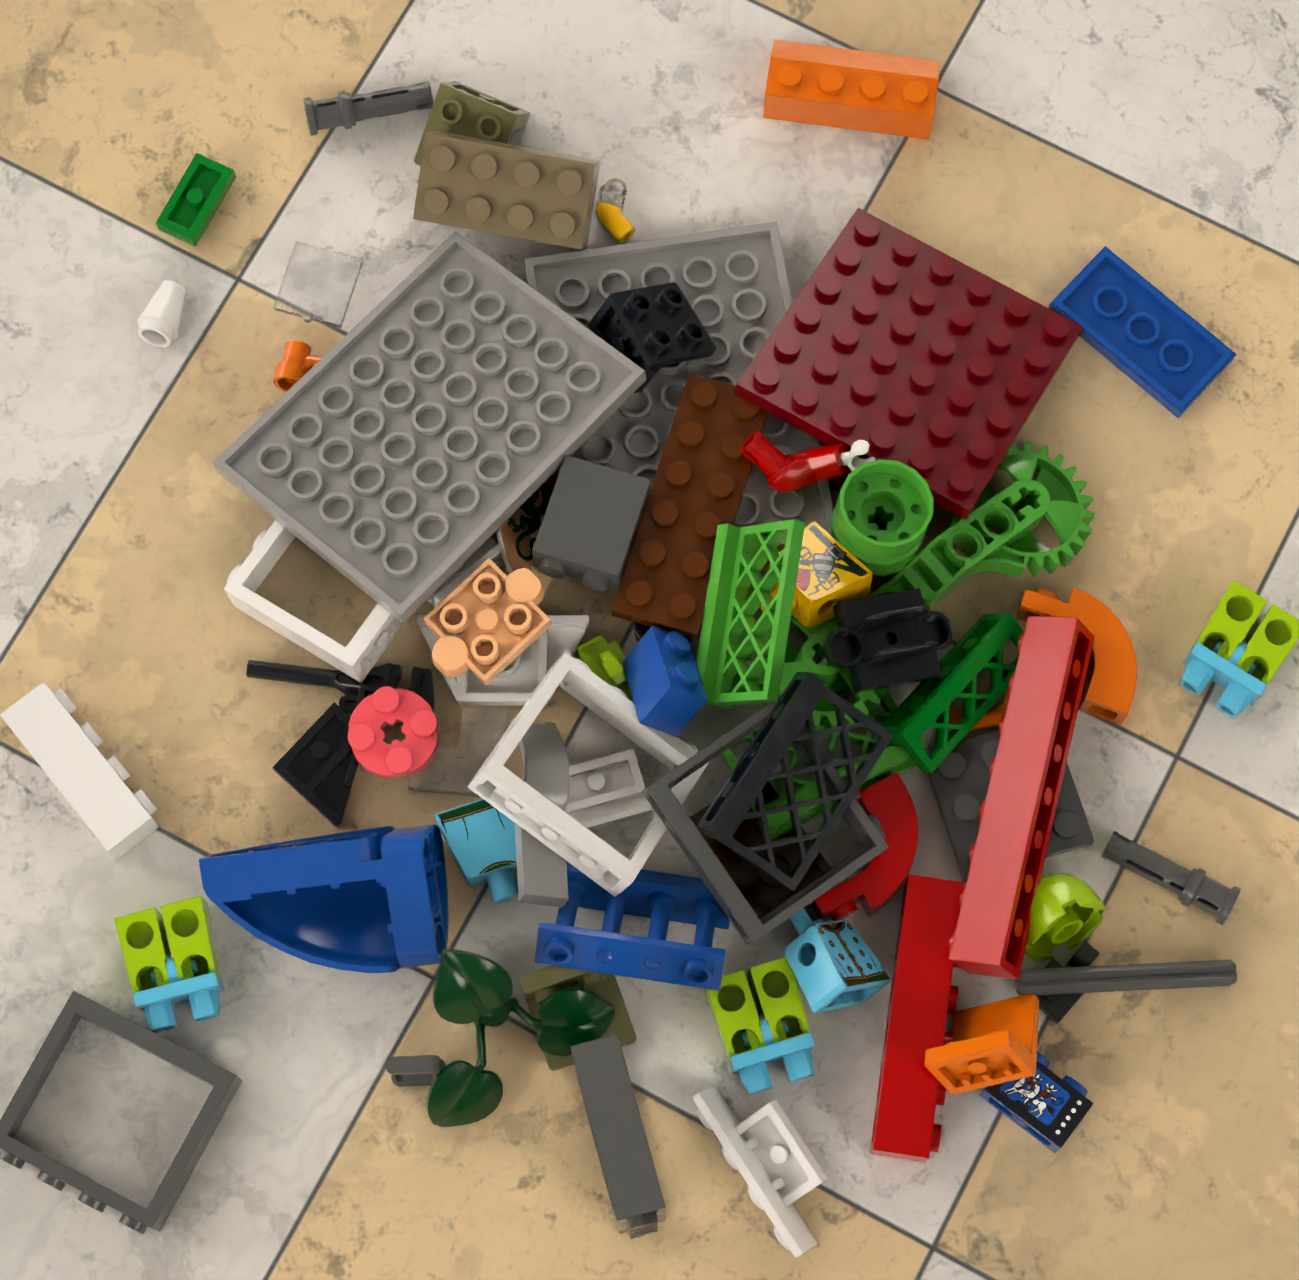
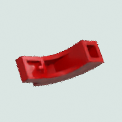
M898 772L860 791L861 798L857 800L867 816L872 813L881 822L879 826L886 834V837L883 839L889 848L872 859L860 874L829 890L813 901L812 904H814L823 921L830 917L833 921L849 917L858 910L855 905L858 902L861 903L866 914L870 917L882 909L902 886L916 854L918 820L912 798Z

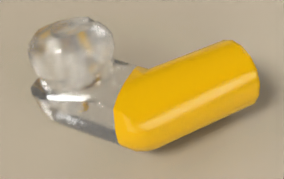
M610 178L605 185L601 186L598 192L595 214L608 231L620 243H624L636 230L622 214L627 186L619 178Z

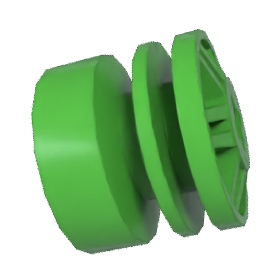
M878 459L861 464L847 476L840 490L831 518L830 535L872 571L873 575L885 576L901 571L915 558L933 517L934 498L928 483L914 468L899 461Z

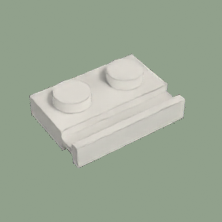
M634 748L569 766V790L565 812L590 831L652 814L651 805L641 792L646 788Z

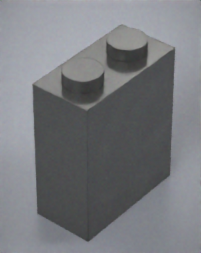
M565 455L532 549L533 566L538 567L540 572L549 577L561 579L565 575L581 580L584 586L592 590L606 591L608 588L618 591L650 493L651 480Z

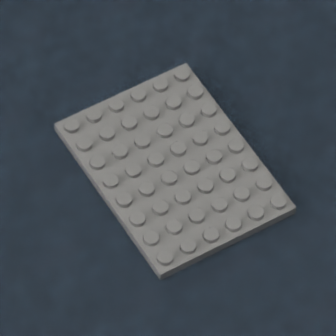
M777 221L524 259L527 284L589 330L588 323L611 293L675 282L680 287L715 345L716 351L712 356L662 366L642 392L633 393L571 455L575 458L651 480V487L688 374L691 373L736 386L793 303ZM769 413L762 435L785 455L821 446L820 440ZM753 463L734 523L735 526L746 527L796 519L805 522V528L815 521L830 534L833 506L827 480L802 489L779 492L767 485V475ZM562 465L557 469V470H558V475H559V472H560V469H561ZM786 536L777 547L778 551H782L785 548Z
M455 231L212 464L217 473L404 624L563 464L565 455L571 456L647 380L644 369Z

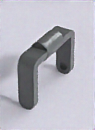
M437 1055L390 1057L385 1063L387 1072L392 1074V1082L398 1087L431 1085L436 1075L440 1074V1071L446 1066L445 1062Z

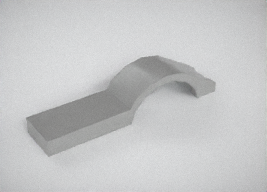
M513 717V718L511 719V721L509 722V726L511 725V723H512L513 720L515 719L514 717ZM546 722L545 725L532 724L518 743L523 759V781L565 811L569 790L567 749L555 723ZM514 822L519 903L563 907L569 899L566 860Z

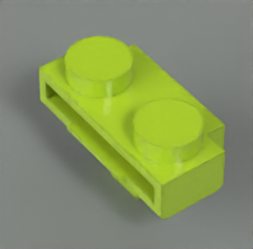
M602 634L576 648L580 660L585 662L594 674L609 685L621 689L626 694L627 699L633 702L622 663L626 657L616 640L607 643Z

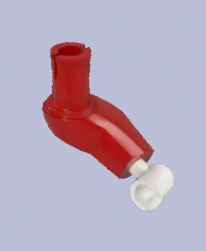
M759 430L752 433L739 449L742 455L752 461L767 475V485L779 492L798 490L848 473L850 470L854 471L861 464L875 461L876 459L874 457L862 459L857 456L868 452L870 445L865 440L854 442L850 451L847 450L844 444L811 447L794 454L785 455L770 443Z

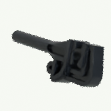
M249 660L246 675L248 678L337 688L345 694L339 700V707L351 716L358 704L381 687L397 689L396 686L402 676L401 665L392 663L373 667L362 683L340 670ZM413 667L411 673L412 685L407 690L418 694L426 700L434 713L435 697L431 669Z

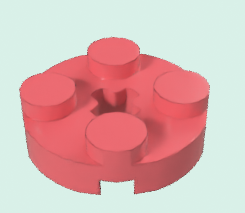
M381 687L373 694L364 698L353 711L349 721L348 741L357 762L367 772L383 779H396L395 777H404L408 774L414 775L422 771L431 762L439 745L438 722L431 706L418 694L402 688ZM395 723L402 724L401 732L405 735V739L402 742L393 740L391 744L385 743L386 734L383 731L384 727L387 725L393 726Z

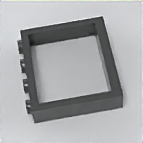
M773 702L641 791L746 945L755 943L889 848L883 839L886 837V834L879 826L881 822L872 813L867 816L857 800L861 798L858 791L841 818L861 847L768 913L758 918L670 788L762 726L776 705ZM805 725L798 734L807 732ZM818 737L821 763L833 761L834 755L824 740ZM808 739L793 741L791 746L804 765H813ZM834 767L823 769L827 795L843 792L848 784L847 776L840 777ZM814 771L810 772L815 779ZM837 800L830 801V802H831V804L834 806V804L836 803Z
M73 990L0 1119V1159L19 1169H22L25 1162L39 1168L41 1171L37 1179L60 1191L63 1190L66 1183L82 1191L78 1198L80 1202L102 1213L107 1205L122 1212L123 1214L119 1222L141 1234H144L147 1227L161 1231L238 1090L242 1079ZM81 1018L213 1086L148 1208L131 1201L14 1139L15 1134Z
M618 1033L571 1046L576 1076L619 1234L629 1231L630 1238L634 1239L657 1232L658 1223L665 1220L666 1207Z

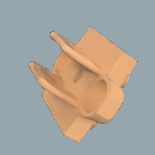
M488 558L423 618L425 624L440 638L432 649V661L435 667L447 677H458L470 669L487 686L552 625L551 619L537 606L545 594L544 584L529 569L525 568L516 569L507 576Z

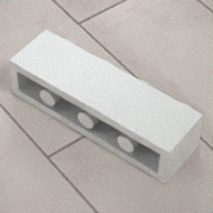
M43 681L1 713L0 716L107 852L115 860H118L159 828V825L151 817L157 811V808L142 789L133 794L124 783L130 777V774L114 755L106 760L97 749L104 742L88 722L81 726L77 724L70 715L77 708L64 691L59 688L53 693Z

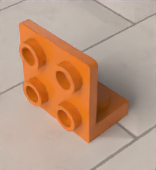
M1024 994L955 1012L952 1022L953 1041L943 1046L927 1049L924 1066L952 1095L1035 1076L1039 998L1035 994Z

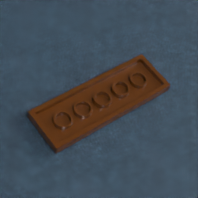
M691 373L688 374L611 609L613 617L648 627L655 626L668 632L675 631L684 637L698 640L704 616L717 526L727 523L734 525L753 466V462L742 455L739 449L744 441L755 431L759 430L763 434L769 412L734 394L735 385Z

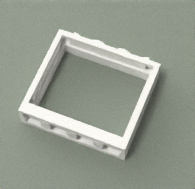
M275 520L268 530L262 531L257 536L252 552L243 564L237 565L231 571L224 588L225 593L237 609L362 683L404 624L380 604H377L349 644L344 647L254 593L296 537Z
M565 652L545 674L472 779L468 788L616 897L633 883L667 828L657 814L654 816L630 856L626 858L503 765L558 686L670 770L675 769L694 756L699 750L694 744L678 736L676 737L640 724L634 703L627 699L626 694L621 689L609 685L594 674L585 662L573 658ZM708 763L672 788L671 791L681 805Z

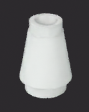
M174 281L162 282L161 287L137 320L139 326L138 335L142 340L153 346L167 347L171 341L178 338L184 297L186 295V289L182 285Z

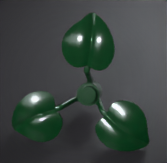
M444 948L441 955L440 969L433 988V1003L439 1016L448 1022L455 1024L474 1022L477 1039V1063L474 1067L466 1061H453L440 1071V1074L436 1075L430 1086L427 1099V1111L430 1120L434 1125L440 1127L471 1124L489 1116L501 1102L503 1085L500 1077L495 1072L484 1070L486 1067V1025L490 1027L499 1026L508 1019L510 1012H514L531 1028L540 1029L537 1043L542 1051L551 1055L567 1056L572 1055L571 1046L601 1038L614 1017V1005L606 1002L590 990L576 987L563 988L545 999L539 1010L540 1019H535L518 1004L516 998H510L513 984L508 972L502 966L475 953Z

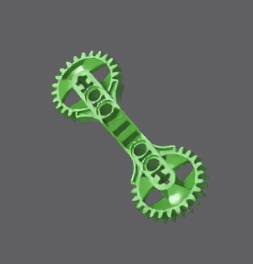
M1027 441L1021 450H1018L1014 442L998 468L1009 476L1014 483L996 494L989 483L967 520L950 511L949 528L930 542L892 580L870 594L869 597L920 588L924 605H928L930 611L954 588L977 573L999 572L1013 577H1020L1026 566L1033 577H1037L1043 567L1048 573H1053L1059 564L1066 566L1074 555L1077 556L1085 545V540L1092 532L1088 525L1095 517V513L1086 509L1093 501V497L1080 495L1087 482L1073 481L1072 476L1077 468L1074 466L1064 470L1061 467L1063 455L1060 454L1053 460L1047 458V446H1044L1037 454L1033 452L1031 441ZM1036 469V470H1038L1039 472H1038V474H1037V476H1036V479L1033 480V479H1032V476H1033L1034 470ZM1013 509L1016 511L1020 510L1016 516L1013 512ZM1044 516L1052 525L1062 545L1052 550L1031 534ZM986 526L994 529L997 534L990 532ZM954 549L961 550L966 557L959 555ZM791 614L790 621L797 625L809 638L803 644L798 654L787 641L779 696L783 694L796 672L813 673L825 682L824 686L830 688L844 678L854 694L848 668H835L829 663L821 662L826 657L823 647L824 641L838 628L836 618L834 617L810 628L805 627ZM772 625L763 636L766 644L771 638ZM755 649L747 658L752 663L758 656ZM765 670L756 681L760 691H763ZM888 688L854 694L857 702L853 706L868 716V711L874 712L881 702L879 698L884 696ZM821 698L812 712L815 730L819 724H822L824 729L836 727L837 719L834 706ZM761 703V707L763 708L769 703ZM845 715L846 724L854 723V720Z

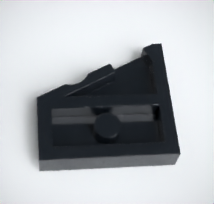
M334 702L272 767V770L337 828L341 824L359 763L348 741L351 717Z

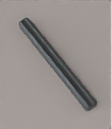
M1232 960L1020 970L1019 979H1015V988L1018 995H1053L1218 987L1236 983L1237 973L1236 965Z

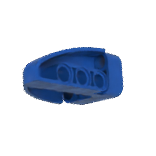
M436 824L402 829L384 826L220 852L199 859L203 889L216 906L256 938L309 963L363 973H390L397 971L399 968L440 964L442 951L444 948H447V874L442 835Z

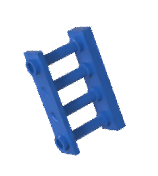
M566 861L569 899L563 907H559L555 924L539 922L535 963L720 991L726 950L712 948L715 928L728 930L730 920L701 878L641 869L633 883L614 897ZM578 907L605 911L602 930L574 927ZM623 914L651 918L648 937L620 934ZM669 921L696 925L694 945L666 941Z

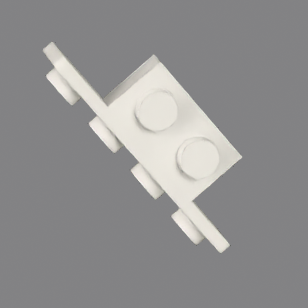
M715 1086L694 1095L693 1101L697 1105L696 1111L700 1121L706 1128L714 1131L723 1145L722 1152L726 1161L733 1169L739 1170L747 1182L751 1200L759 1209L765 1210L774 1224V1233L779 1243L786 1250L791 1251L796 1258L815 1247L817 1241L798 1214L793 1203L828 1180V1178L777 1100L768 1103L746 1120L739 1123Z

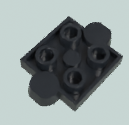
M920 588L842 601L832 606L838 628L825 639L823 647L827 662L835 668H848L854 694L931 680L942 675L936 651L948 647L952 641L953 634L949 619L940 612L929 611V606L924 605Z

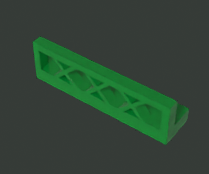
M1011 613L983 614L939 662L942 675L935 679L922 681L881 725L894 734L887 746H904L923 773L931 774L1009 688V680L1016 671L1019 655L1010 665L1003 664L1004 644L1011 638L1018 648L1019 637L1024 632ZM982 668H989L990 688L984 694H976L977 674ZM955 698H964L963 717L957 724H949V707L951 702ZM928 728H936L935 748L927 755L917 740Z

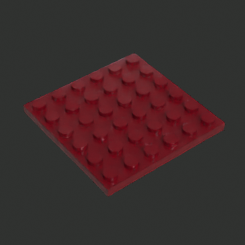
M858 208L736 384L734 394L828 445L844 444L847 450L850 451L854 442L858 440L867 441L870 445L869 450L866 454L857 455L859 458L867 459L874 457L876 458L875 460L899 461L914 468L928 483L934 503L967 520L1078 339L1083 326Z

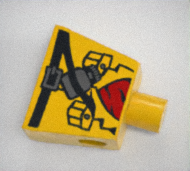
M815 521L804 529L791 613L805 627L810 628L834 618L832 606L837 603L869 597L873 575L872 571ZM779 580L770 592L772 598L778 593ZM761 604L760 608H761L762 612H764V611H765V610H764V607H763V605Z

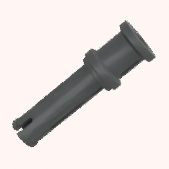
M429 81L365 94L350 95V92L340 91L336 97L314 101L310 97L303 98L311 136L317 135L318 130L339 126L351 129L352 126H356L357 121L414 110L431 109L433 106Z
M1116 831L1113 832L1101 857L1107 858L1179 895L1178 900L1181 901L1182 905L1188 907L1192 904L1215 916L1216 922L1221 925L1226 921L1241 891L1236 886L1230 889L1206 876V871L1201 868H1194L1191 871L1158 853L1129 840Z

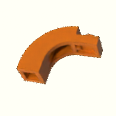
M1075 587L1067 602L1060 601L1057 594L1045 589H1035L1034 591L1026 589L1019 603L1015 618L1026 622L1028 616L1078 618L1095 636L1088 664L1087 684L1078 711L1121 725L1129 713L1137 683L1135 651L1132 641L1121 621L1097 598Z

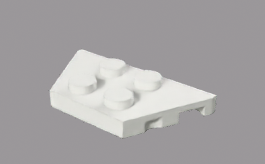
M418 615L417 622L432 652L434 644L440 638L425 624L423 618L426 615ZM547 615L551 619L552 625L487 686L470 669L458 677L444 676L458 706H524L553 664L565 652L572 657L574 656L576 648L580 645L589 628V615ZM551 696L550 699L547 701V703L545 704V706L548 705V703L550 702L552 696Z

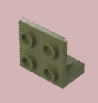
M456 81L440 83L414 162L421 166L425 133L436 130L510 143L514 130L526 127L531 112Z
M551 965L518 977L527 1006L533 1018L540 1019L539 1010L542 1003L554 992L570 987L583 988L594 992L615 1007L612 1022L601 1038L618 1033L621 1047L636 1041V1034L615 975ZM544 1052L551 1071L574 1064L572 1055L557 1056Z

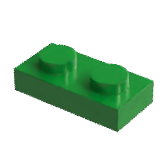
M196 153L156 221L158 230L196 247L236 178L234 170Z

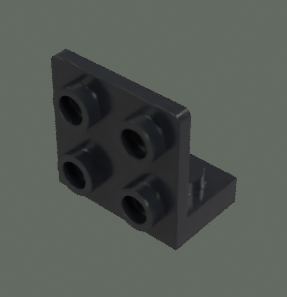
M675 282L611 293L588 323L593 333L645 370L647 380L634 393L642 392L662 366L709 357L716 351L715 345L680 287Z

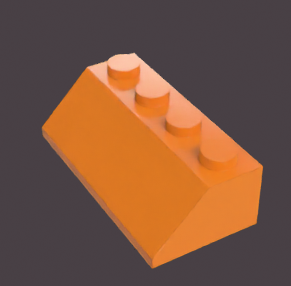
M774 39L765 91L763 118L929 140L939 80V61Z

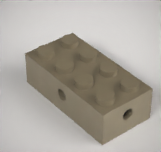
M433 130L425 133L413 219L581 250L588 243L601 160Z

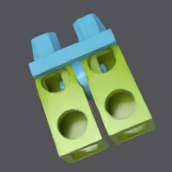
M1234 579L1224 592L1191 651L1185 658L1183 664L1187 666L1179 682L1182 688L1197 696L1201 695L1210 680L1224 688L1225 690L1215 707L1232 719H1235L1248 704L1252 706L1260 697L1299 639V619L1272 604L1262 617L1248 642L1244 641V638L1268 600Z
M202 896L160 906L162 914L156 908H151L114 918L130 983L134 992L135 1005L144 1011L147 1022L155 1033L178 1027L174 1003L190 1000L193 1018L196 1022L220 1016V997L218 992L224 991V986L220 976L219 963L211 931L208 902ZM165 932H166V934H167V939H168V943H169L170 952H169V950H168L167 941H166V937H165Z
M786 957L751 967L748 970L747 974L756 996L760 1014L757 1013L744 970L722 976L720 991L703 988L719 1030L732 1074H739L748 1095L773 1087L766 1064L780 1059L783 1060L789 1082L814 1075L813 1059L810 1050L814 1048L815 1044L809 1029L796 978Z

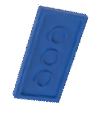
M1106 246L1058 294L1048 307L1083 326L1079 335L1082 339L1178 419L1236 356L1235 352Z

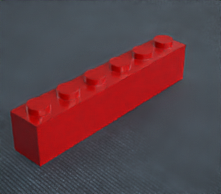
M908 874L904 883L869 1153L872 1155L925 1163L930 1158V1152L938 1153L942 1126L941 1124L934 1123L936 1105H944L947 1089L924 1066L925 1052L927 1049L943 1046L953 1041V1032L945 1031L947 1013L955 1014L958 1000V986L951 985L953 967H960L949 960V940L952 932L956 930L959 918V897L963 888V882Z

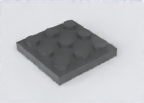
M999 730L960 741L931 774L927 773L963 883L967 882L970 849L977 840L980 827L979 810L981 803L987 796L990 783L989 767L992 759L996 757L1000 740ZM933 749L927 751V755H929L933 751ZM1067 763L1046 858L1086 847L1094 842Z

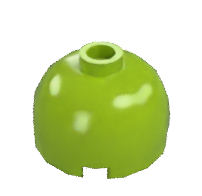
M1056 873L1047 876L1042 874L1030 912V929L1025 953L1030 959L1037 962L1055 958L1050 951L1051 949L1066 941L1067 950L1069 951L1089 937L1101 924L1103 917L1099 910H1106V906L1086 882L1071 874Z

